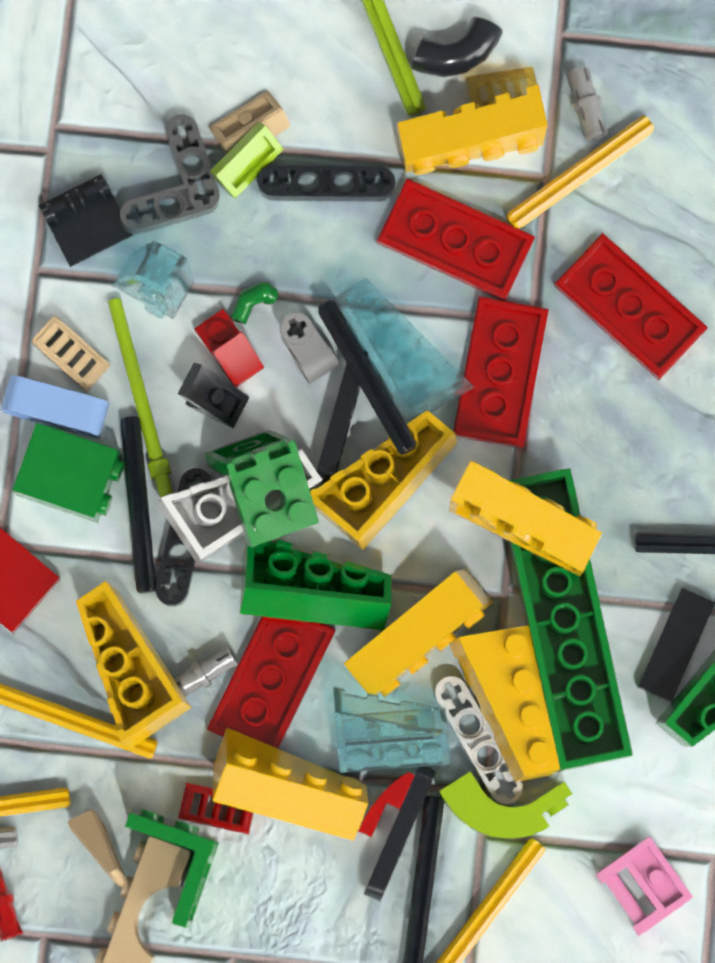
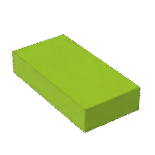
M257 122L209 172L228 195L236 198L284 148L266 125Z

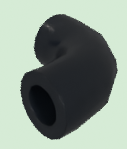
M472 17L464 33L455 40L441 42L424 36L414 56L411 69L423 74L443 78L465 74L486 61L498 44L503 31L498 25L487 19Z

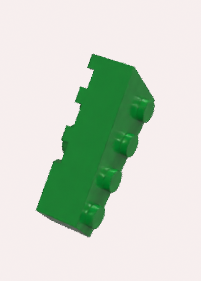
M279 539L277 543L268 541L254 547L249 546L246 540L242 564L239 614L384 630L391 607L392 575L349 561L340 564L328 559L327 554L313 551V554H308L293 549L292 543Z
M715 649L655 722L679 744L685 747H694L715 731Z

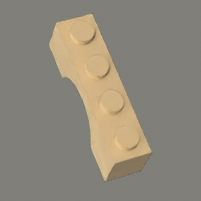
M149 836L147 843L140 842L133 862L139 864L134 878L127 877V884L123 886L120 897L126 899L121 913L114 912L107 932L113 934L108 948L101 947L95 963H153L155 956L147 950L139 935L138 919L140 911L148 898L159 890L169 887H181L193 851Z

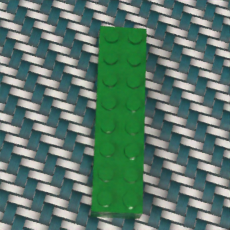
M571 468L508 480L526 487L532 494L543 500L546 498L564 507V512L575 518L581 515ZM508 541L526 626L529 625L560 766V770L557 772L633 756L591 560L589 559L581 576H578Z

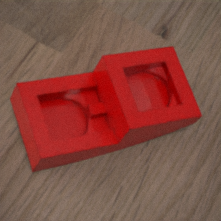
M407 772L393 782L379 796L365 816L358 832L372 838L386 804L400 810L415 776L414 774Z

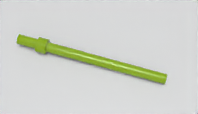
M121 298L111 299L107 303L150 463L147 464L150 477L155 479L159 496L163 497L173 493L169 478L172 471L169 460L164 459L122 300Z

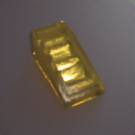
M521 68L465 77V88L469 103L474 102L475 104H480L481 107L487 106L488 103L496 100L492 85L499 84L500 93L504 94L508 93L506 82L512 81L515 92L514 98L524 96L522 95L519 79L526 78L527 87L538 85L534 68ZM483 87L486 88L488 100L484 101L481 99L479 88Z

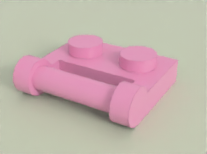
M650 836L595 874L601 884L606 883L634 923L632 928L638 936L648 931L693 898ZM624 868L628 870L655 910L646 916L617 875Z

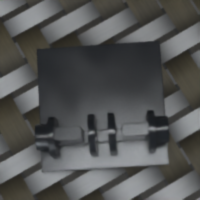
M102 174L38 205L70 267L134 236L122 228L120 224L121 210Z

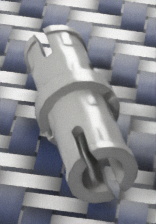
M580 67L569 71L567 76L575 99L573 106L575 112L579 113L586 141H594L607 136L608 131L600 109L602 101L600 96L596 95L589 67Z
M225 645L203 661L198 662L196 660L192 662L191 668L175 677L174 680L186 697L202 686L205 688L211 686L213 679L234 666H238V662L233 658L234 655L228 646Z

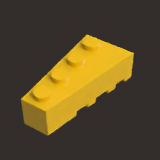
M468 569L455 571L348 659L344 665L370 698L380 693L385 698L401 685L398 679L407 671L412 675L419 671L429 662L426 658L427 655L436 648L440 652L447 648L457 639L454 635L464 626L469 629L485 616L483 611L494 602Z
M226 728L213 764L212 801L354 841L368 806L367 785L362 784L358 780L345 777L229 728Z

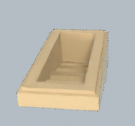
M56 315L47 322L31 341L36 349L86 392L91 389L111 366ZM60 331L62 335L49 348L46 344ZM69 340L72 341L74 344L60 358L57 353ZM82 350L85 354L71 368L68 363ZM91 359L94 360L96 364L82 378L79 375L80 371Z
M91 809L70 819L67 822L69 828L114 883L118 884L119 887L126 885L127 879L106 827L97 813Z

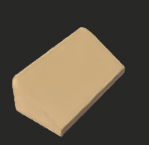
M267 90L208 128L224 153L227 154L257 122L266 125L274 137L288 129L290 123L283 108Z

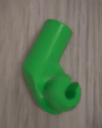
M260 281L243 289L233 308L230 319L239 324L246 325L255 305L262 302L266 305L275 303L278 298L277 288L271 286L270 282Z

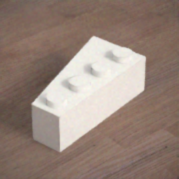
M299 450L300 460L309 490H311L322 481V478L304 451ZM227 476L190 487L175 494L172 493L160 497L157 503L197 564L244 534ZM272 490L265 497V505L268 509L277 508L282 501L279 490Z

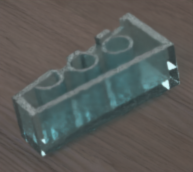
M367 278L335 296L409 422L426 410L430 413L436 411L474 388Z

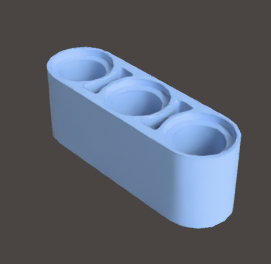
M10 375L0 411L11 416L83 436L100 438L110 403L90 395Z

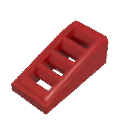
M186 783L178 819L250 835L254 818L253 812L243 810L240 823L237 825L232 823L236 808L229 806L225 822L218 819L222 804L215 802L211 818L204 817L208 798L213 796V788ZM195 792L202 794L197 815L190 814Z

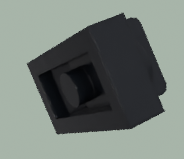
M193 363L177 393L186 400L185 404L188 407L230 428L235 427L250 398L198 363Z

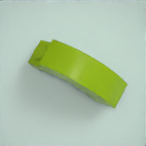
M471 771L438 792L450 811L464 825L480 834L499 839L523 838L547 829L550 826L542 814L547 811L551 817L569 806L566 798L572 795L567 784L563 782L528 805L506 807L492 801L484 793Z

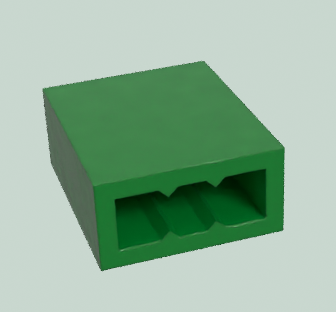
M36 423L12 491L18 497L98 523L100 516H106L110 509L113 496L108 493L112 482L120 480L125 462L120 460L122 455L117 449Z

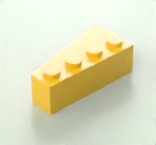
M539 84L527 87V95L514 98L511 97L509 92L495 96L496 100L491 101L487 106L481 107L480 104H475L474 102L460 105V107L453 110V115L447 116L445 111H438L397 122V136L405 173L414 171L415 175H422L434 171V167L448 164L450 168H458L469 164V160L483 157L484 161H493L502 158L504 153L518 151V154H528L539 149L538 146H543L548 126Z
M428 410L407 424L417 441L416 448L405 455L399 454L389 437L388 440L375 449L371 448L361 455V458L345 470L341 469L331 476L330 480L322 486L310 491L315 510L362 550L367 547L457 445L455 432Z
M472 460L451 498L448 510L578 576H581L603 533L596 529L597 523L581 515L575 518L564 512V507L546 498L543 500L532 494L526 487L510 482L494 471Z
M105 581L76 600L85 633L97 663V671L108 697L107 702L116 722L120 743L133 748L192 707L114 586Z
M529 625L458 637L450 645L454 657L458 658L464 671L465 680L469 688H472L481 706L480 710L485 721H488L494 733V740L514 782L548 777L560 770Z

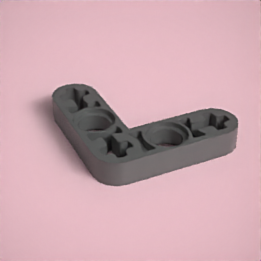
M184 114L176 115L170 119L166 128V139L181 185L125 202L120 211V224L128 233L142 234L208 215L217 208L220 198L219 188L216 179L209 172L212 167L198 125L190 116ZM178 125H182L184 130H191L187 135L189 147L184 150L181 136L173 135L176 133ZM194 156L199 158L203 163L202 169L197 173L187 172L183 167V161L187 157ZM202 180L204 193L206 195L212 194L209 197V204L203 205L201 200L195 201V198L198 197L196 182ZM168 198L176 200L180 205V210L170 216L161 212L159 207L160 203ZM148 204H154V214L157 220H152V213L142 216L140 224H135L133 219L127 220L130 217V210L136 209L138 214L149 212Z

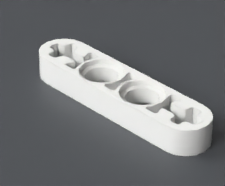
M448 676L443 678L435 688L434 696L436 702L490 797L500 805L515 803L522 795L523 785L521 781L514 782L494 740V733L468 687L458 677ZM448 683L452 688L456 686L460 688L461 691L457 694V699L461 706L465 701H468L471 705V708L461 710L455 717H452L449 710L456 709L451 699L444 701L441 696L445 692L444 685ZM464 715H473L479 720L480 727L476 734L465 735L460 731L459 720ZM490 746L496 750L498 760L494 766L484 767L478 762L477 753L480 748ZM503 764L508 770L501 773L506 783L513 781L516 786L512 790L513 797L510 799L506 795L499 797L496 793V790L500 787L497 778L494 777L491 781H488L485 775L495 772Z

